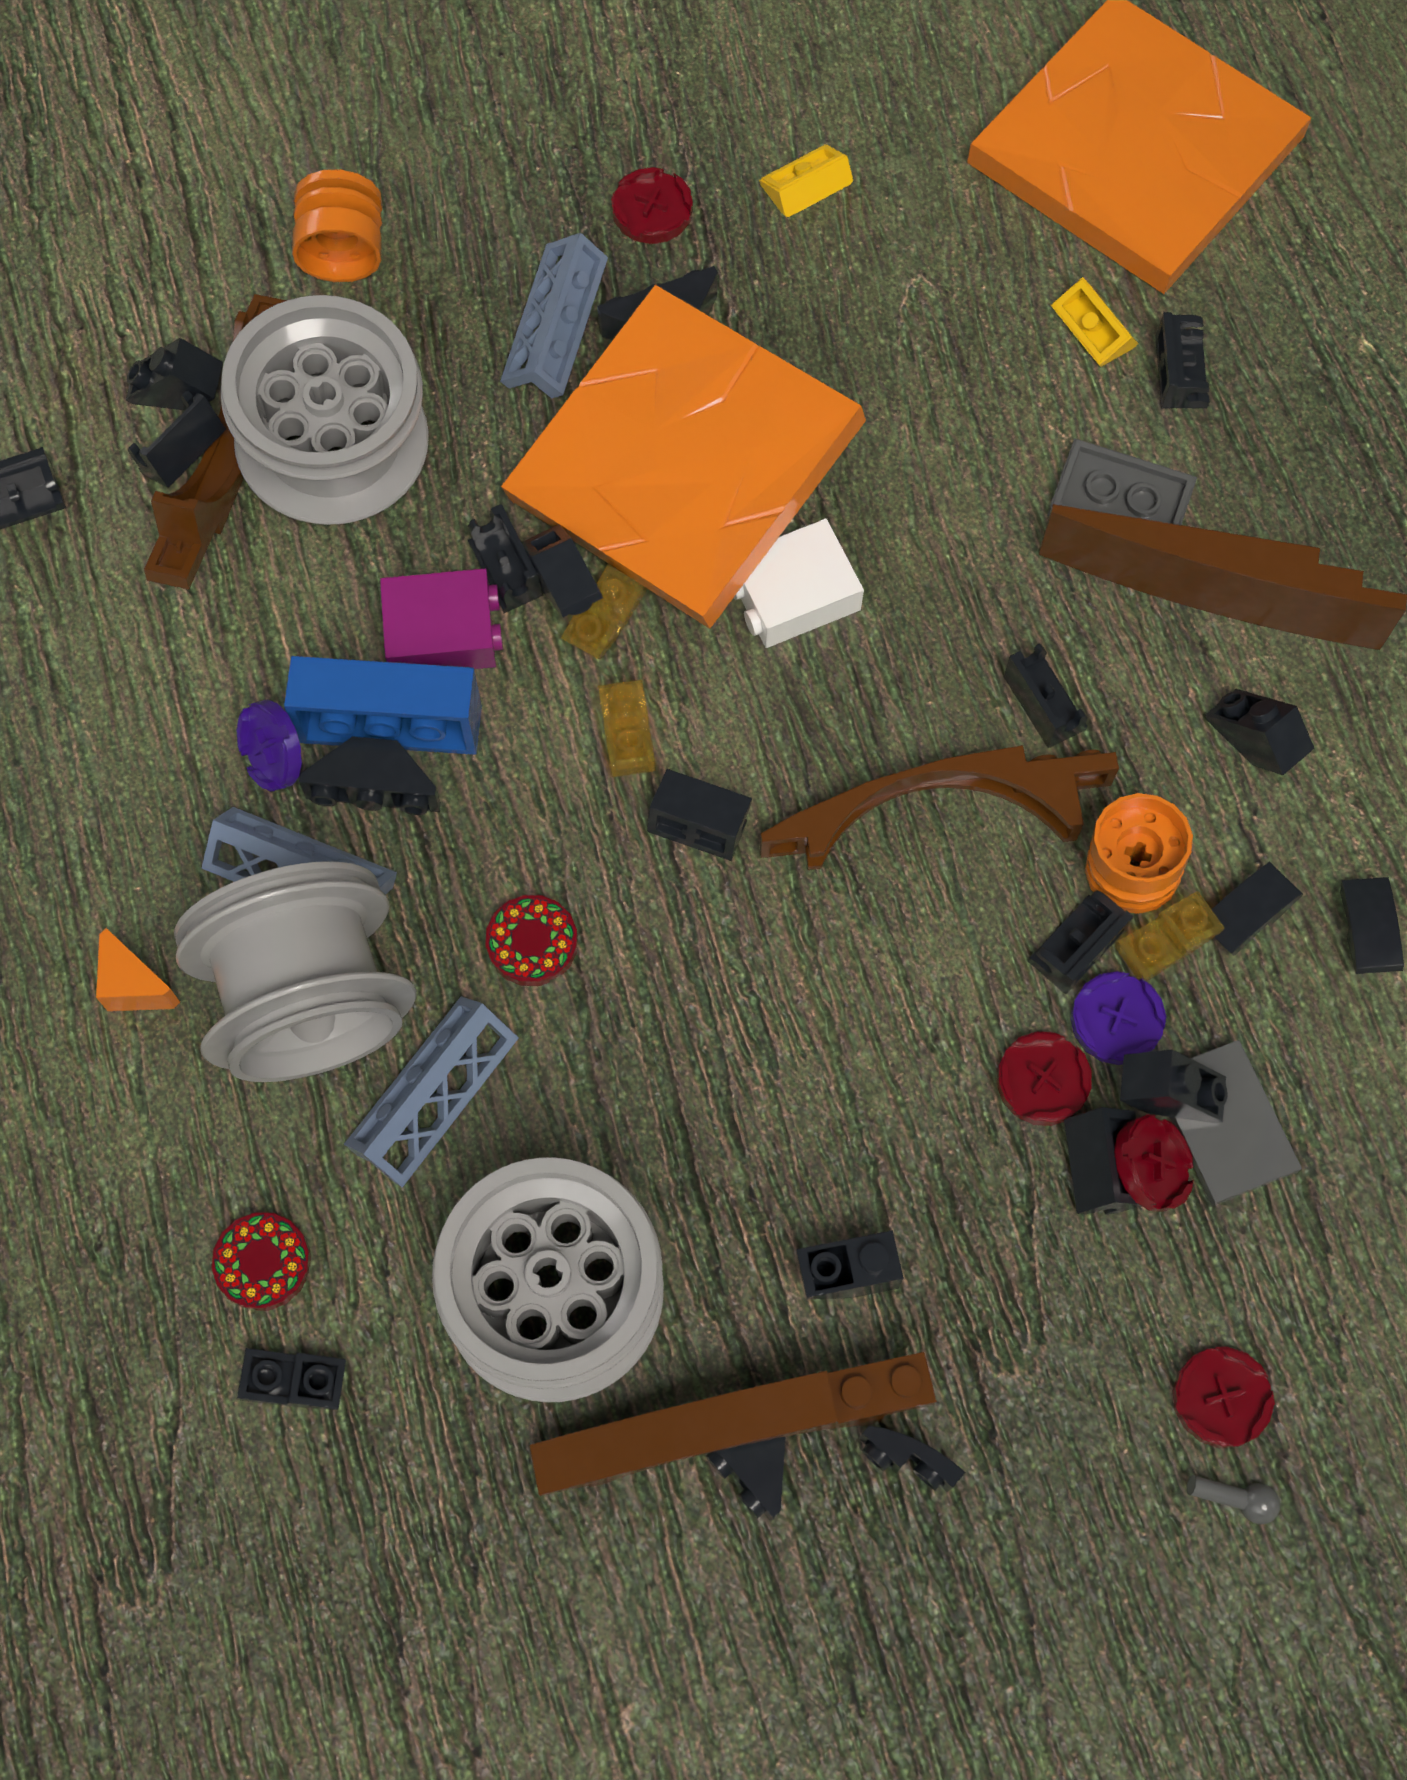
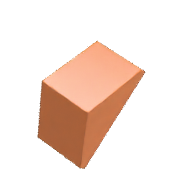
M107 928L99 934L96 998L107 1011L174 1009L180 1003L173 991Z

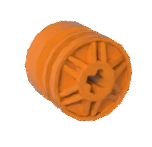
M341 169L321 170L308 174L299 181L294 192L295 226L293 228L292 254L295 263L305 273L317 279L331 282H353L367 278L374 273L381 262L382 246L380 232L382 225V197L377 186L371 180L358 173Z
M1141 793L1119 797L1106 806L1096 821L1092 841L1087 853L1085 874L1090 889L1093 892L1098 890L1104 893L1125 912L1127 910L1129 913L1135 914L1157 910L1171 900L1180 885L1184 869L1192 851L1193 834L1184 814L1175 804L1157 795ZM1131 860L1140 862V865L1133 866L1130 864Z

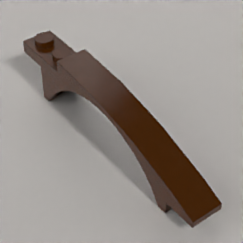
M254 294L247 311H239L235 318L233 341L240 331L256 316L287 300ZM222 405L218 417L226 431L205 451L199 465L189 480L180 489L170 494L155 491L151 499L159 537L144 568L147 581L189 590L214 533H222L244 478L237 463L234 437L227 426Z
M1021 745L944 758L868 781L794 814L761 833L760 857L768 858L806 853L808 870L822 869L831 849L839 838L864 814L896 797L916 791L939 788L968 789L1003 798L1033 814L1047 825L1062 842L1076 841L1084 825L1077 790L1111 786L1119 770L1116 752L1102 753L1100 750H1086L1076 754L1074 757L1057 758L1055 755L1046 754L1026 762L1024 747Z
M920 1352L829 1373L822 1371L642 1414L531 1444L530 1451L539 1496H544L584 1486L593 1487L606 1484L650 1468L736 1446L820 1430L881 1423L885 1415L935 1405L937 1401L925 1353Z

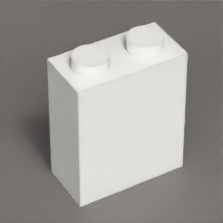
M823 519L780 536L734 596V599L741 598L747 610L744 611V617L749 631L753 636L759 634L765 648H768L860 611L864 589L827 519Z

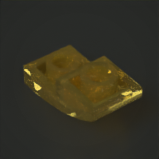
M609 565L606 566L597 582L603 598L592 603V606L587 611L573 615L561 637L564 641L601 660L619 636L647 591V588Z
M642 680L599 685L598 690L611 776L617 777L656 771Z
M1196 891L1160 912L1154 921L1119 940L1115 948L1138 980L1148 981L1220 934L1224 930V926L1199 891Z

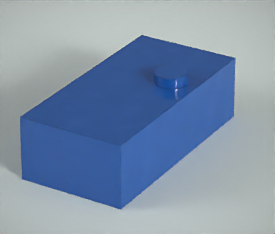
M291 656L284 707L296 729L300 743L340 746L352 736L396 740L405 750L477 755L482 704L474 668Z

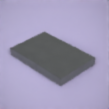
M1074 438L1047 516L1050 515L1052 505L1056 504L1182 525L1197 477Z
M1240 1040L1191 1058L1226 1076L1228 1097L1224 1105L1222 1123L1170 1117L1172 1123L1187 1142L1193 1158V1167L1211 1205L1215 1206L1298 1173L1302 1167Z

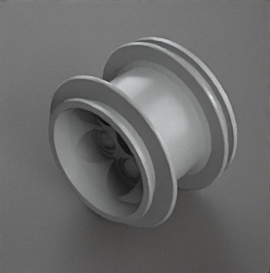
M313 295L279 303L256 316L240 331L231 344L224 361L221 404L227 426L234 437L235 455L239 469L251 490L263 502L279 513L303 522L323 525L352 523L376 515L390 507L410 489L419 476L426 459L429 442L428 425L422 407L423 383L421 372L406 338L386 316L374 308L352 299L339 296ZM368 420H370V421H375V423H373V424H371V425H362V424H361V423H363V422H365V421H368ZM290 436H301L296 440H286ZM333 447H342V448H343V449L336 450V451H328L330 448H333Z
M328 861L301 863L275 868L245 877L210 893L191 906L181 916L174 930V938L178 947L176 951L177 965L183 972L194 978L216 982L225 1014L222 1019L212 1026L202 1040L200 1050L206 1061L215 1066L230 1069L232 1075L241 1080L251 1082L286 1081L323 1073L354 1062L376 1051L399 1032L402 1027V1018L413 1006L417 992L414 984L408 979L392 973L377 972L367 938L386 919L389 912V901L380 890L376 876L370 870L356 864Z
M562 1158L527 1159L499 1168L485 1176L470 1188L453 1208L439 1235L434 1253L432 1268L433 1295L440 1319L449 1337L466 1362L478 1375L501 1391L515 1397L539 1402H564L587 1397L605 1389L624 1376L637 1363L649 1346L659 1323L663 1305L664 1282L661 1249L652 1222L635 1196L621 1183L601 1170L581 1162ZM573 1222L581 1229L580 1235L575 1241L567 1244L560 1243L553 1237L557 1226L561 1223ZM521 1231L531 1236V1243L525 1251L511 1253L505 1249L506 1239L514 1232ZM596 1259H605L614 1267L612 1274L603 1281H594L586 1275L587 1266ZM555 1265L557 1274L562 1279L553 1287H542V1282L537 1272L543 1266ZM505 1278L514 1284V1290L506 1300L494 1301L487 1296L490 1284L497 1279ZM580 1306L591 1307L597 1314L596 1321L591 1327L580 1330L569 1324V1317L574 1309ZM539 1316L547 1322L544 1334L534 1340L523 1338L519 1334L522 1322L528 1317Z

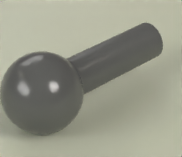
M1192 1475L1187 1483L1188 1495L1238 1508L1247 1520L1255 1524L1263 1525L1272 1522L1280 1511L1279 1496L1273 1488L1266 1484L1255 1483L1242 1489Z

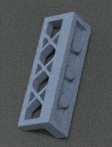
M582 233L546 244L500 380L507 388L532 382L550 398L563 396L608 259ZM563 255L559 262L556 264L558 256ZM528 359L526 367L521 369L522 364Z
M235 807L213 819L201 868L235 882L262 872L257 863L265 859L275 862L279 868L310 862H345L370 870L376 876L379 888L385 895L393 889L397 875L395 871ZM222 842L235 846L244 863L232 866L218 860Z
M461 996L344 1145L357 1156L371 1162L396 1185L403 1187L519 1037L483 1003ZM488 1025L500 1036V1039L489 1053L477 1054V1037L485 1026ZM466 1064L467 1081L460 1090L448 1091L447 1075L454 1066ZM437 1102L438 1118L431 1127L418 1129V1112L425 1103ZM408 1139V1156L396 1170L383 1156L395 1141Z

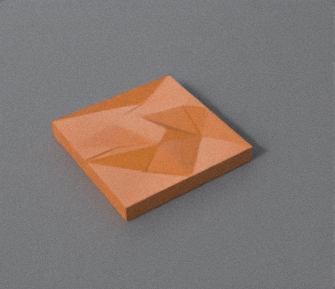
M1107 0L1052 57L1044 68L1032 78L973 140L970 145L967 163L1162 294H1165L1304 138L1312 117L1221 59L1211 55L1207 50L1130 1Z
M655 285L508 476L501 488L510 501L551 527L560 524L574 542L711 629L866 422L860 404Z

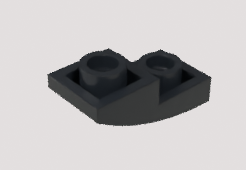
M1269 861L1229 893L1199 922L1235 956L1266 925L1270 927L1303 896V893Z
M1389 877L1342 880L1340 894L1349 926L1347 942L1355 974L1403 971L1404 959L1401 935Z
M246 1348L236 1400L291 1407L338 1410L346 1359L304 1353L293 1355Z
M868 1426L859 1438L866 1445L862 1449V1453L880 1470L885 1471L890 1467L897 1473L910 1458L917 1464L913 1472L934 1491L939 1486L946 1492L950 1491L966 1473L937 1450L899 1432Z

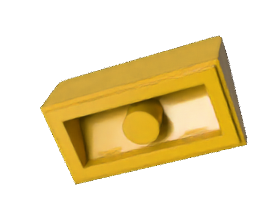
M825 144L762 177L759 181L761 187L780 212L786 217H790L849 186L853 182L848 156Z
M1084 277L1051 304V307L1100 367L1127 353L1139 344Z

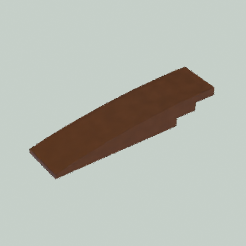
M1056 504L1052 505L1039 549V555L1110 582L1178 604L1276 630L1376 650L1382 648L1405 613L1407 605V594L1362 587L1364 571L1319 564L1320 548Z

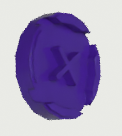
M268 699L249 704L250 706L244 708L239 715L236 731L239 752H241V756L248 755L252 765L246 767L250 777L261 788L270 792L293 786L299 778L302 759L298 735L289 715L278 703Z
M1116 971L1100 974L1085 983L1073 1002L1070 1020L1074 1037L1085 1052L1101 1062L1123 1065L1124 1054L1153 1051L1163 1035L1166 1013L1161 997L1151 984L1143 979L1138 980L1135 977L1129 976V973Z

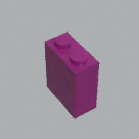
M486 568L380 578L386 662L470 667L474 669L496 667L495 651L503 650L501 624H493L492 611H500L497 584L489 585Z

